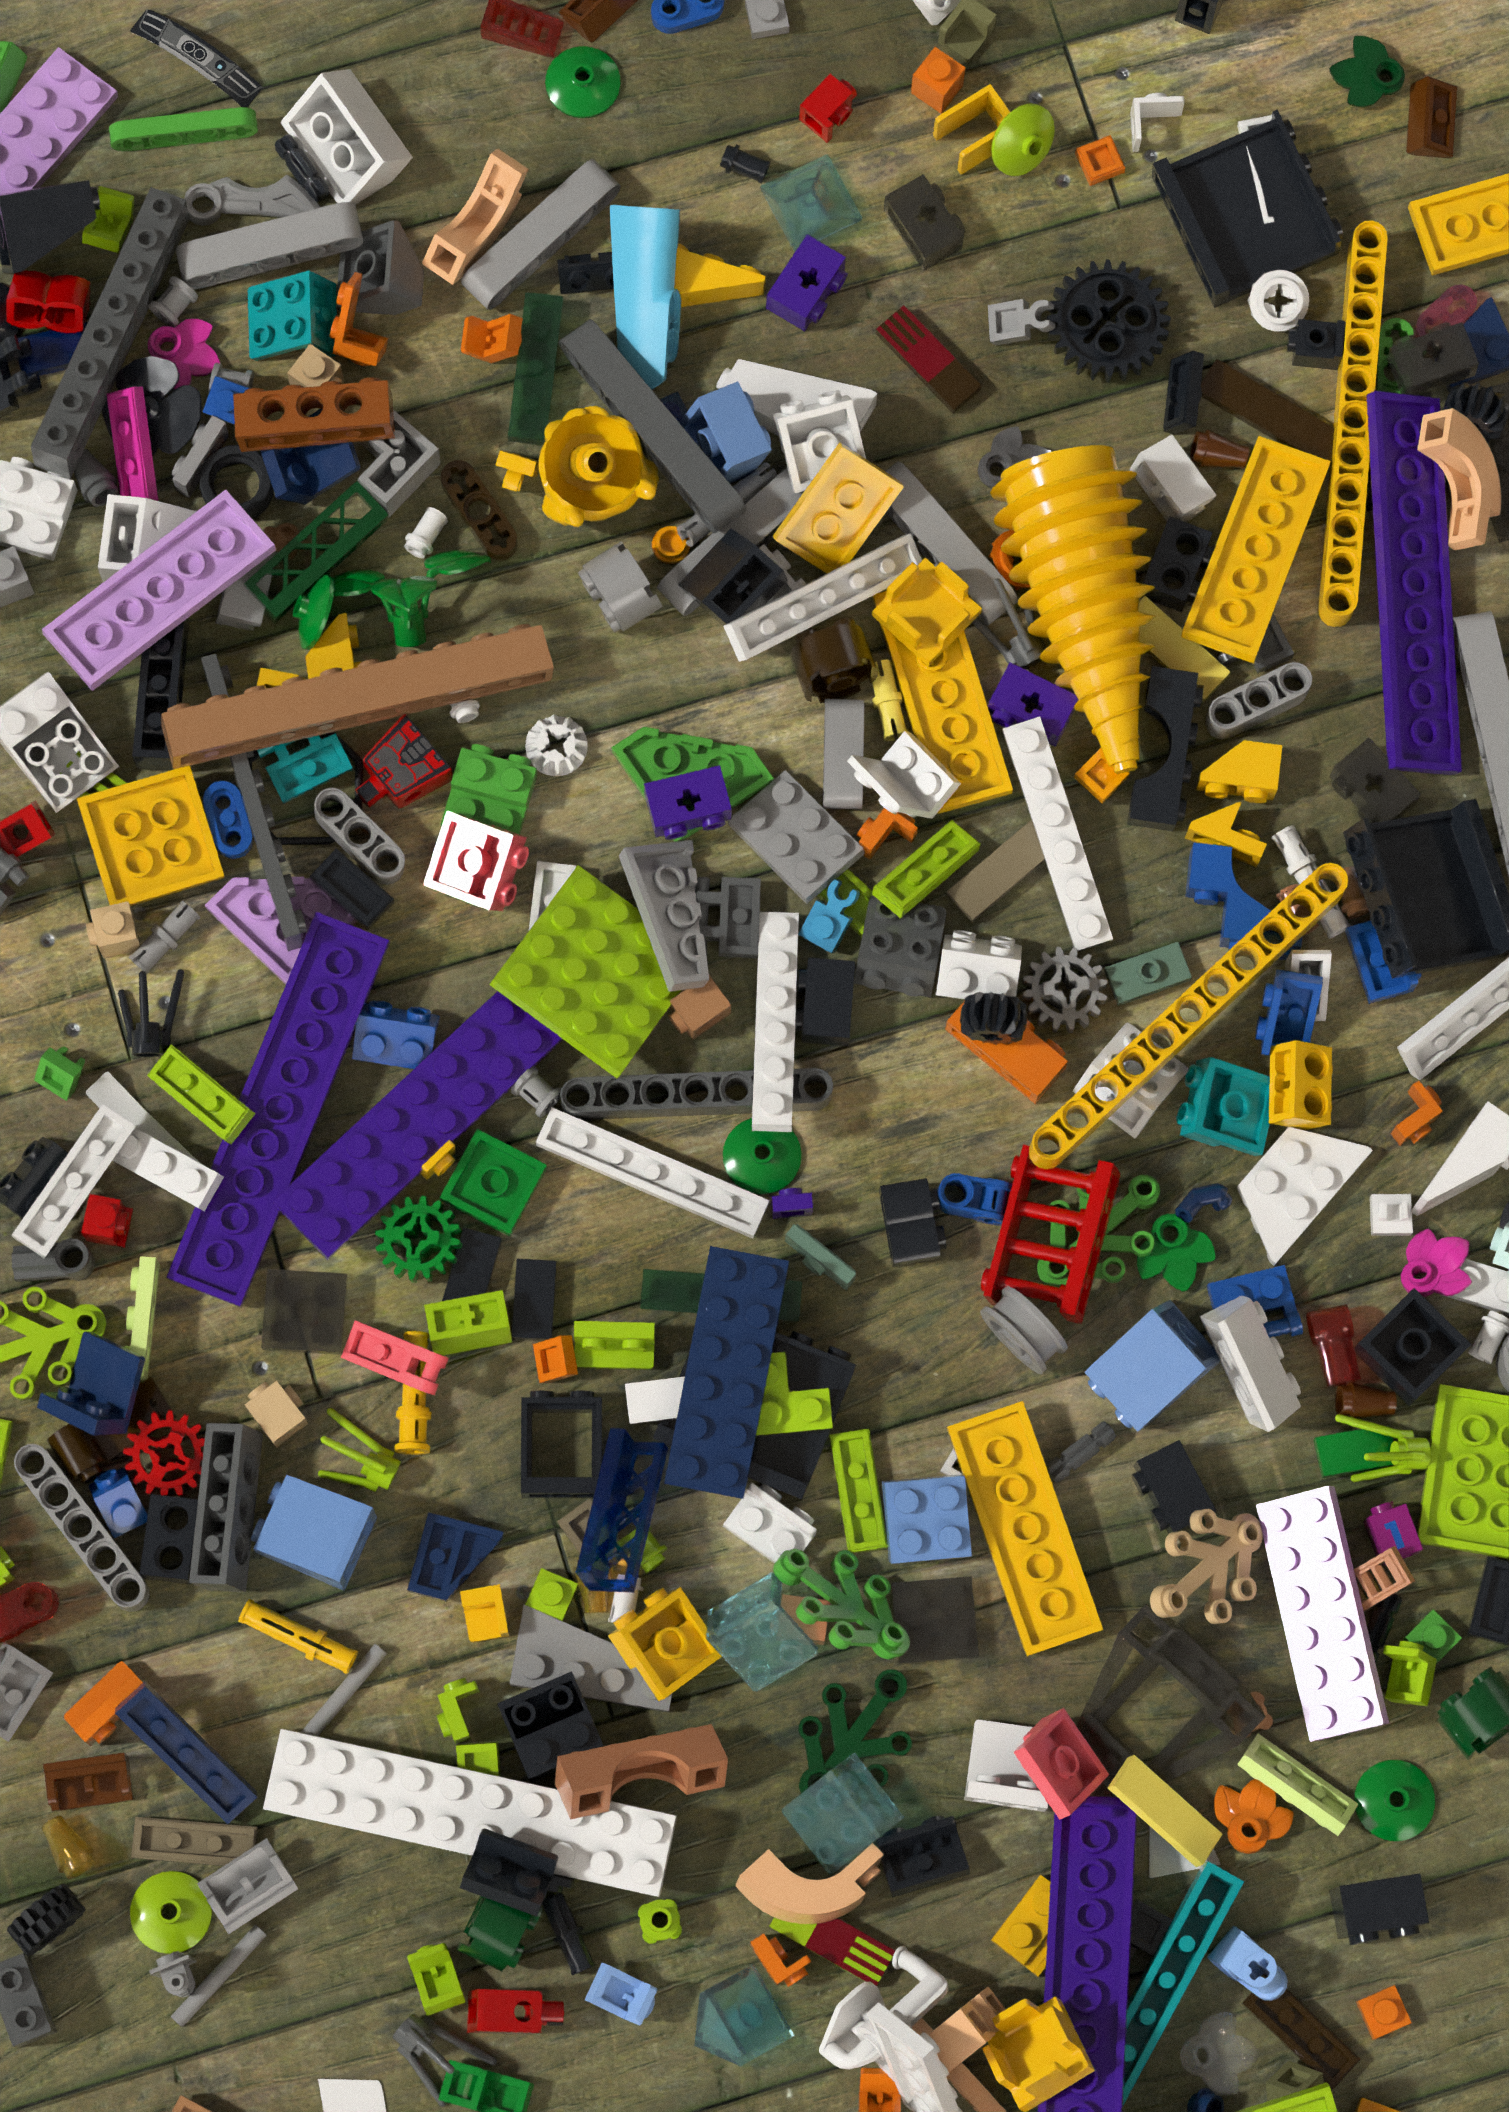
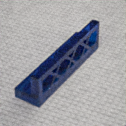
M610 1428L575 1572L589 1591L634 1593L667 1456L668 1447L665 1443L634 1442L626 1429ZM637 1455H654L652 1465L637 1475L634 1471ZM641 1486L645 1491L644 1499L629 1511L625 1506L627 1496ZM630 1523H633L636 1527L635 1536L620 1547L616 1542L618 1532ZM624 1558L628 1564L625 1579H607L610 1568Z

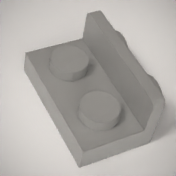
M5 1642L0 1647V1737L9 1742L53 1672Z

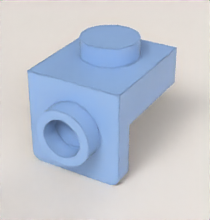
M601 1963L585 1997V2001L640 2026L654 2008V1996L657 1988L608 1964Z

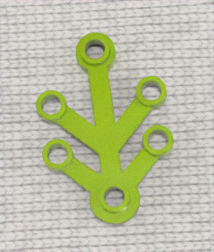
M31 1287L23 1294V1304L33 1313L43 1311L64 1322L63 1324L46 1328L10 1311L8 1306L0 1301V1307L4 1308V1316L0 1319V1326L4 1325L26 1336L0 1345V1363L31 1353L21 1374L15 1376L10 1382V1392L16 1399L28 1400L34 1395L35 1382L54 1344L68 1339L69 1342L61 1360L54 1362L49 1367L48 1378L58 1387L70 1384L73 1374L72 1370L75 1366L83 1333L93 1332L103 1336L106 1331V1318L98 1307L91 1304H82L72 1309L47 1297L41 1288ZM34 1293L42 1295V1302L38 1306H30L28 1302L29 1297ZM83 1317L93 1319V1325L88 1330L79 1328V1321ZM59 1367H64L68 1371L67 1377L62 1381L55 1380L53 1376L54 1371ZM20 1381L29 1382L30 1387L25 1394L16 1393L15 1388Z

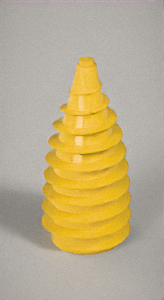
M1105 445L1079 446L1041 454L1005 469L1000 475L1001 481L990 491L992 498L1007 503V506L994 517L995 525L1003 529L1014 530V534L1008 537L1001 545V551L1007 555L1022 558V561L1010 571L1008 576L1014 582L1028 584L1031 587L1030 590L1018 599L1017 604L1020 608L1036 611L1040 614V617L1028 627V633L1036 637L1049 638L1051 644L1040 654V659L1046 663L1062 666L1064 672L1056 679V686L1074 691L1078 698L1074 709L1086 714L1093 728L1091 733L1097 736L1109 767H1114L1116 774L1133 771L1138 768L1137 761L1140 760L1138 725L1139 709L1143 708V706L1139 705L1140 682L1150 678V676L1139 673L1142 654L1155 648L1154 645L1140 642V628L1156 618L1154 615L1138 611L1139 598L1155 588L1151 585L1136 582V570L1148 563L1152 558L1133 554L1132 542L1144 535L1147 529L1128 525L1127 514L1139 507L1143 501L1125 498L1122 486L1134 479L1137 473L1119 470L1114 448Z

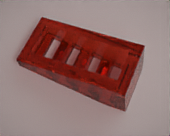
M489 0L481 23V38L554 58L564 27V21L511 0ZM498 15L504 16L501 26L495 24ZM513 19L519 20L516 32L510 30ZM528 23L534 24L530 38L524 36ZM543 27L549 28L545 44L538 41Z

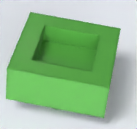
M1433 1609L1403 1639L1423 1645V1651L1436 1658L1437 1664L1462 1637Z

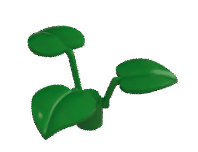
M449 550L434 554L424 560L425 568L429 569L426 576L385 579L384 574L373 570L346 571L333 576L334 595L355 596L371 590L373 594L381 598L387 612L388 622H393L396 645L399 647H415L426 642L424 619L429 617L428 604L430 593L437 588V580L434 577L440 573L452 575L465 572L485 562L491 563L492 561L490 556L476 552ZM422 598L421 607L418 608L417 602Z

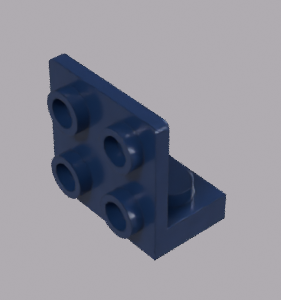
M320 408L308 417L318 416L323 409ZM353 442L260 450L276 498L304 505L360 470L361 467Z
M84 1332L69 1388L60 1387L58 1392L40 1393L37 1408L94 1436L125 1434L128 1430L145 1358L93 1332Z

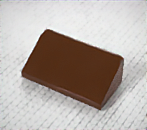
M570 0L558 13L583 38L592 43L638 0Z
M1429 76L1411 85L1406 148L1408 154L1438 158L1453 157L1457 86Z

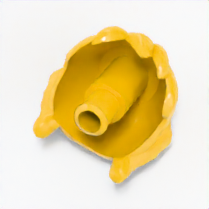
M588 406L572 409L565 414L562 420L549 422L545 427V442L540 451L538 467L545 491L542 510L548 518L563 526L572 525L580 527L583 525L584 520L603 521L630 509L639 498L644 500L654 499L659 482L658 468L653 461L648 460L644 456L638 434L631 422L625 418L609 415L606 409L599 406Z

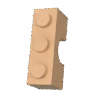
M986 1987L928 2034L938 2045L940 2052L937 2055L948 2072L987 2043L999 2031L995 2027L992 2018L1006 2010V2008L989 1987Z

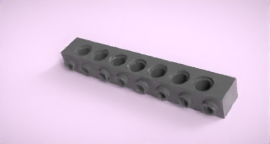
M150 187L31 444L34 466L71 479L105 405L107 393H110L116 381L117 374L122 368L149 309L148 305L156 294L189 222L185 199Z

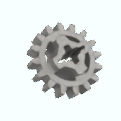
M1057 947L1053 958L1045 951L1041 953L1040 960L1042 965L1031 962L1029 970L1034 976H1024L1022 983L1031 989L1023 992L1022 1000L1033 1002L1028 1007L1027 1013L1029 1015L1037 1012L1040 1014L1039 1026L1050 1021L1052 1022V1032L1056 1033L1061 1024L1066 1025L1068 1033H1073L1076 1022H1079L1085 1029L1089 1025L1088 1015L1094 1018L1099 1017L1101 1010L1095 1004H1105L1107 996L1099 991L1105 989L1108 983L1107 980L1097 979L1102 971L1101 965L1093 968L1089 966L1092 957L1090 954H1087L1081 960L1077 958V948L1073 947L1068 956L1063 954L1061 947ZM1070 967L1077 969L1084 976H1078L1070 970ZM1053 969L1052 979L1039 985L1042 976L1047 971ZM1061 977L1063 978V983L1066 984V988L1071 990L1068 1004L1063 992L1058 991ZM1090 995L1088 1003L1076 1012L1077 1001ZM1050 1003L1059 1010V1013L1052 1011L1045 1004Z

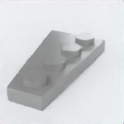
M693 840L625 847L619 854L621 864L669 992L701 988L709 981L704 935L700 934L699 919L702 917L700 903L696 902L695 885L698 883L696 868H692L691 855L694 852Z

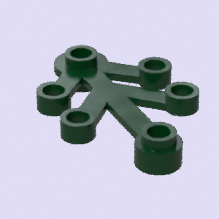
M888 1669L877 1676L874 1684L875 1695L849 1731L844 1709V1702L846 1700L845 1689L837 1683H831L823 1689L822 1701L828 1707L834 1743V1752L825 1764L819 1741L823 1730L821 1721L814 1716H807L800 1721L798 1733L805 1743L808 1769L800 1778L799 1789L802 1797L808 1803L815 1806L827 1805L836 1798L840 1790L865 1786L871 1789H881L888 1781V1772L880 1764H872L865 1771L838 1773L847 1760L889 1753L900 1757L910 1751L912 1747L911 1737L903 1731H896L890 1737L862 1741L888 1703L898 1702L905 1695L907 1681L901 1672ZM886 1680H894L897 1683L898 1691L895 1694L890 1695L884 1692L882 1686ZM838 1689L842 1694L841 1700L838 1703H830L826 1697L828 1690ZM808 1721H812L818 1726V1732L814 1736H807L802 1730L803 1725ZM897 1736H901L907 1741V1748L903 1751H897L892 1747V1740ZM878 1769L883 1773L884 1779L880 1784H873L869 1781L868 1774L871 1770ZM817 1778L824 1779L827 1783L826 1791L823 1793L814 1792L811 1786L813 1780Z

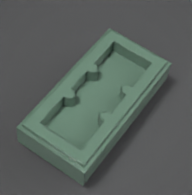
M1178 942L1107 966L1104 969L1117 1006L1191 981L1192 979Z
M794 1224L786 1233L785 1242L805 1257L802 1263L817 1276L825 1273L843 1289L848 1290L856 1278V1271L798 1224Z

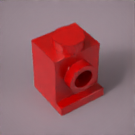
M830 73L800 104L799 120L828 143L832 139L833 126L836 124L840 127L852 114V100L857 96L856 90L846 80L841 79L839 81Z
M36 800L0 820V846L9 855L13 853L16 857L55 835L54 830ZM18 824L25 825L28 829L27 837H17L14 832L15 826Z
M89 1194L81 1233L88 1242L126 1248L134 1210L133 1208L125 1207L120 1199Z

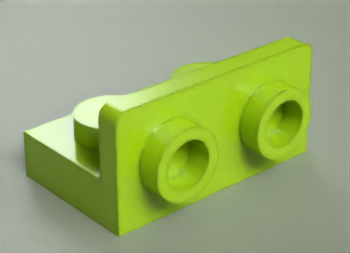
M574 1321V1352L577 1368L652 1370L654 1368L655 1323Z

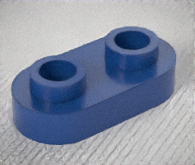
M654 0L651 6V20L659 31L667 34L677 33L718 19L724 9V0H711L708 3H703L700 0ZM667 6H672L676 11L672 14H667L663 9Z
M215 782L205 790L203 795V806L214 844L218 852L224 857L230 859L241 858L253 846V834L241 793L230 782ZM226 798L231 801L230 806L226 809H219L217 807V802L220 799ZM239 835L241 837L239 844L232 846L227 843L229 836Z

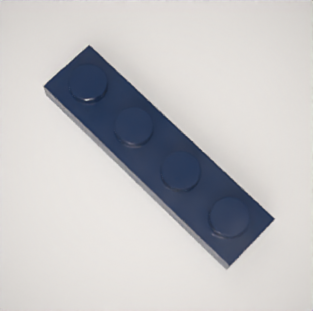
M146 1681L115 1708V1714L227 1824L257 1798V1791Z

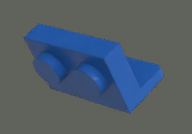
M1371 921L1346 928L1345 933L1368 1004L1407 994L1415 990L1419 983L1418 979L1421 978L1422 974L1392 979L1388 965L1383 959V950Z
M1276 969L1273 984L1266 983L1264 988L1262 1006L1268 1007L1266 1017L1259 1016L1256 1026L1255 1039L1262 1040L1261 1054L1269 1055L1271 1045L1294 1040L1310 1043L1323 985V977Z
M385 1001L365 1003L356 1023L352 1059L415 1069L434 1051L436 1030L439 1025L440 1016L431 1014L429 1009L422 1007H410L408 1010L392 1008V1004Z

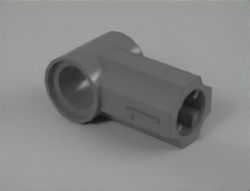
M69 1238L60 1243H55L45 1259L25 1245L13 1246L12 1269L16 1282L61 1278L79 1281L91 1275L95 1268L93 1253L78 1239ZM82 1251L83 1260L81 1264L75 1268H67L65 1265L67 1256L71 1252Z

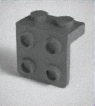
M871 896L866 913L854 984L864 985L870 989H887L903 992L908 996L931 998L946 910L940 906L918 903L902 918H899L875 896Z

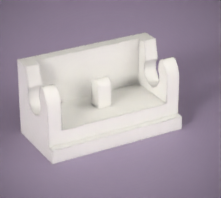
M1173 435L1140 452L1130 468V471L1137 473L1136 480L1166 521L1171 516L1187 522L1206 509L1204 505L1214 500L1216 496Z

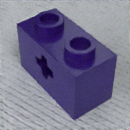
M807 234L768 292L766 309L805 332L811 321L818 323L828 306L825 300L831 291L837 293L843 286L848 275L845 272L846 257ZM811 281H813L814 283H816V286L813 285V284H811V285H809V284H810ZM803 284H804V285H809L808 288H807V289L804 288V287H803Z
M1010 662L989 701L988 709L990 715H992L991 719L1005 728L1040 717L1049 744L1056 747L1075 711L1074 705L1078 702V698L1075 694ZM1035 703L1037 709H1034L1032 713H1027L1025 707Z
M720 765L644 783V795L655 838L665 836L667 840L677 839L687 835V830L703 827V830H714L723 827L726 824L725 821L731 820L732 809ZM690 799L692 805H695L694 810L687 811L686 806H683V800Z

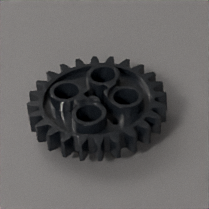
M1106 259L1104 269L1101 270L1098 269L1094 261H1091L1089 273L1086 274L1078 266L1075 270L1076 280L1065 275L1062 283L1065 289L1055 287L1053 297L1057 301H1049L1054 304V309L1048 310L1053 314L1047 316L1046 319L1055 323V329L1049 331L1048 340H1059L1055 345L1054 353H1067L1064 359L1065 366L1070 365L1074 361L1078 363L1077 375H1080L1087 368L1091 370L1090 377L1092 381L1096 379L1099 372L1104 373L1107 383H1110L1112 374L1115 372L1118 373L1122 381H1125L1128 369H1131L1136 375H1140L1142 370L1141 362L1151 367L1154 362L1152 353L1161 355L1164 346L1159 341H1167L1169 331L1164 328L1169 326L1171 317L1163 314L1167 311L1169 304L1168 301H1158L1162 295V288L1149 289L1153 280L1152 276L1146 277L1142 281L1138 279L1139 267H1136L1129 274L1126 272V262L1124 261L1121 262L1117 270L1112 269L1110 259ZM1109 290L1115 293L1117 298L1107 301L1102 299L1098 293ZM1130 298L1133 300V302H1130L1129 304L1125 305L1123 308L1119 310L1121 304L1126 299ZM1117 312L1115 323L1108 321ZM1079 315L1085 316L1091 323L1087 326H1078L1072 321V318ZM1138 316L1145 324L1137 327L1132 326L1126 321V318ZM1102 319H1104L1105 321H1108V322H1107L1104 326H1102V328L1099 330ZM1098 331L1095 338L1090 343H1084V340L1088 339ZM1104 341H1110L1116 344L1118 349L1113 352H1107L1101 349L1099 344Z

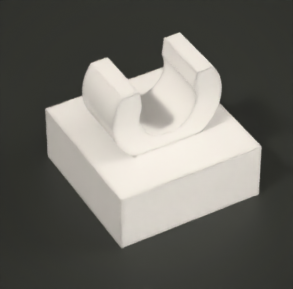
M1372 1194L1370 1196L1371 1236L1412 1235L1411 1194Z

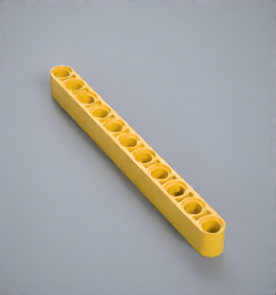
M1372 220L1364 221L1355 228L1348 247L1342 316V321H1345L1342 359L1338 367L1333 424L1334 440L1329 472L1318 604L1321 620L1326 625L1332 627H1341L1347 624L1356 609L1359 594L1370 460L1366 395L1375 391L1388 240L1387 231L1384 226ZM1370 239L1375 243L1376 247L1366 248L1361 245L1359 240ZM1359 274L1368 275L1374 283L1363 284L1356 276ZM1364 310L1371 318L1368 320L1358 319L1353 311ZM1355 345L1362 346L1368 354L1365 356L1355 355L1350 347ZM1350 381L1359 382L1363 385L1365 391H1352L1347 383ZM1347 417L1356 418L1360 421L1362 427L1351 428L1345 423L1344 419ZM1344 453L1353 454L1357 457L1359 463L1356 465L1347 464L1343 461L1341 455ZM1350 490L1354 493L1356 500H1343L1339 496L1338 491ZM1346 526L1352 531L1353 536L1350 538L1341 537L1337 534L1335 527ZM1335 562L1344 563L1348 566L1350 573L1339 574L1334 571L1332 564ZM1329 600H1342L1346 604L1347 610H1334L1330 606Z
M1326 863L1311 873L1037 1129L1029 1147V1156L1032 1162L1039 1168L1051 1169L1067 1158L1338 904L1348 885L1346 871L1338 864ZM1329 879L1333 881L1337 886V890L1334 892L1323 890L1319 885V880ZM1303 905L1309 911L1310 916L1306 918L1297 917L1292 912L1291 906ZM1269 930L1277 932L1281 936L1282 942L1278 944L1269 943L1264 938L1263 932ZM1240 956L1248 957L1254 963L1255 968L1244 970L1237 965L1235 959ZM1212 982L1220 983L1225 987L1227 994L1224 996L1213 995L1207 985ZM1184 1008L1193 1009L1198 1014L1199 1020L1187 1022L1182 1019L1179 1011ZM1157 1034L1165 1035L1170 1040L1171 1046L1165 1049L1158 1048L1153 1044L1151 1037ZM1130 1060L1136 1061L1142 1066L1143 1072L1139 1075L1129 1074L1124 1069L1123 1063ZM1098 1087H1108L1113 1091L1115 1099L1107 1102L1102 1101L1096 1096L1095 1089ZM1071 1113L1081 1114L1086 1119L1087 1125L1082 1128L1072 1127L1068 1123L1066 1116ZM1046 1139L1052 1140L1058 1146L1059 1151L1052 1155L1045 1154L1039 1149L1038 1142Z

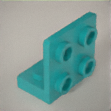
M308 270L249 287V357L258 361L291 351L306 349L309 344H312L330 358L338 356L332 354L335 339L330 338L332 323L337 316L336 283Z

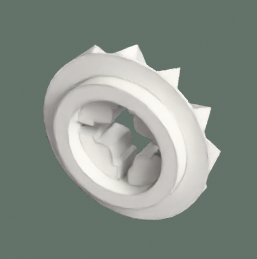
M1274 270L1264 273L1252 284V290L1248 298L1251 316L1261 327L1271 331H1286L1295 327L1298 319H1303L1308 310L1309 293L1306 285L1296 274L1289 271ZM1279 284L1281 296L1293 299V302L1282 304L1277 317L1275 306L1264 302V299L1275 296Z
M553 714L551 717L543 720L538 719L537 723L528 731L525 748L528 759L531 760V764L538 771L549 776H564L575 771L583 763L587 754L588 744L582 726H579L570 717L565 718ZM548 733L557 740L567 737V740L563 743L566 757L555 749L550 752L546 751L550 746Z

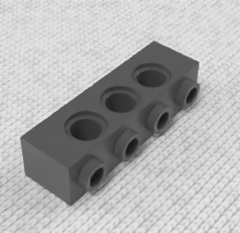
M206 1424L189 1583L208 1591L246 1592L251 1536L253 1533L263 1440L262 1432L247 1425Z

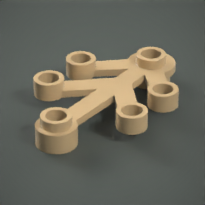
M1211 1509L1196 1510L1190 1517L1192 1530L1197 1534L1212 1532L1224 1536L1226 1540L1219 1546L1193 1540L1186 1531L1169 1533L1165 1539V1548L1171 1556L1186 1555L1202 1559V1561L1176 1585L1167 1584L1154 1588L1150 1596V1605L1158 1617L1178 1616L1187 1606V1597L1211 1577L1209 1599L1205 1605L1204 1614L1207 1621L1211 1624L1226 1623L1232 1616V1607L1225 1600L1228 1561L1235 1555L1234 1579L1229 1584L1231 1597L1238 1602L1252 1600L1256 1595L1257 1587L1255 1581L1250 1577L1252 1552L1256 1551L1262 1543L1261 1525L1258 1519L1249 1513L1238 1514L1232 1520L1218 1518ZM1202 1517H1204L1206 1521L1205 1527L1202 1524ZM1177 1539H1179L1181 1543L1180 1549L1177 1546ZM1242 1584H1243L1244 1590H1245V1591H1244V1594H1243L1242 1591H1241V1585H1242ZM1217 1606L1219 1607V1610H1220V1615H1219V1616L1217 1615V1612H1216Z

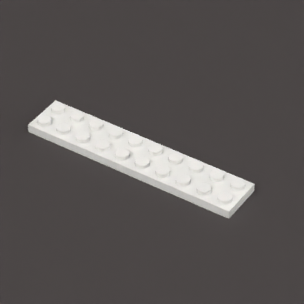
M287 1729L280 1730L263 1809L467 1855H473L480 1832L485 1828L558 1855L559 1859L554 1874L657 1897L661 1895L677 1815L610 1801L608 1812L570 1820L560 1794L555 1788Z

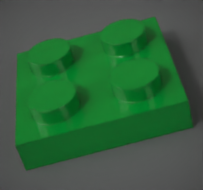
M477 1129L439 1198L440 1201L511 1236L542 1179L547 1165Z

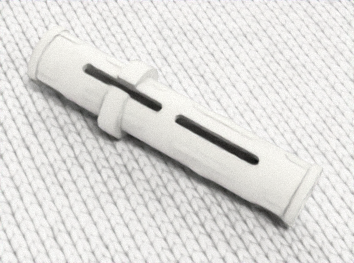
M1294 825L1288 826L1272 836L1289 866L1286 870L1290 876L1294 875L1300 885L1317 869L1315 855L1308 852ZM1324 879L1319 880L1320 887L1327 892H1331ZM1338 904L1320 920L1329 939L1343 933L1347 927L1351 926Z

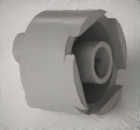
M622 541L582 565L583 569L578 572L584 587L595 602L599 598L602 599V602L598 605L614 633L620 629L624 632L663 607L656 594L653 595L649 588L650 583Z

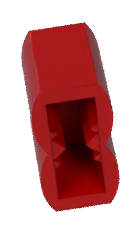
M37 271L14 273L6 299L7 322L25 329H37L45 326L61 333L83 331L90 307V281L73 275H59L52 278L47 274Z

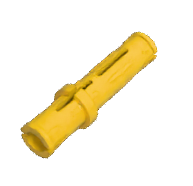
M251 1599L246 1602L238 1620L242 1624L244 1623L275 1640L305 1653L306 1659L312 1662L315 1659L343 1671L345 1674L349 1673L358 1655L357 1650H352L328 1638L327 1632L321 1629L316 1632L284 1615L255 1603ZM268 1619L294 1632V1635L292 1636L265 1623V1620ZM305 1637L331 1650L332 1653L329 1654L319 1648H316L304 1642L302 1639Z

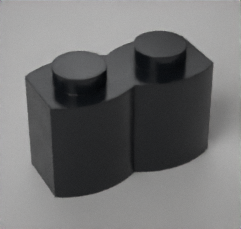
M927 1178L880 1186L879 1195L892 1267L939 1260L941 1256L940 1250L946 1249L947 1246L943 1225L936 1226L933 1211L940 1210L936 1187L929 1188Z

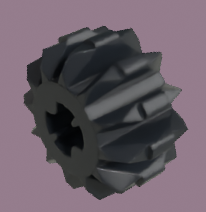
M1463 382L1460 387H1452L1443 410L1454 408L1467 417L1479 429L1487 443H1489L1491 438L1500 437L1509 416V404L1504 401L1505 395L1495 393L1492 386L1486 388L1481 386L1479 382L1473 386Z
M977 992L974 995L971 994L965 997L964 1005L961 1009V1032L971 1040H979L983 1043H993L995 1045L998 1043L1009 1045L1022 1040L1027 1023L1026 1004L1017 997L1006 996L1004 993Z

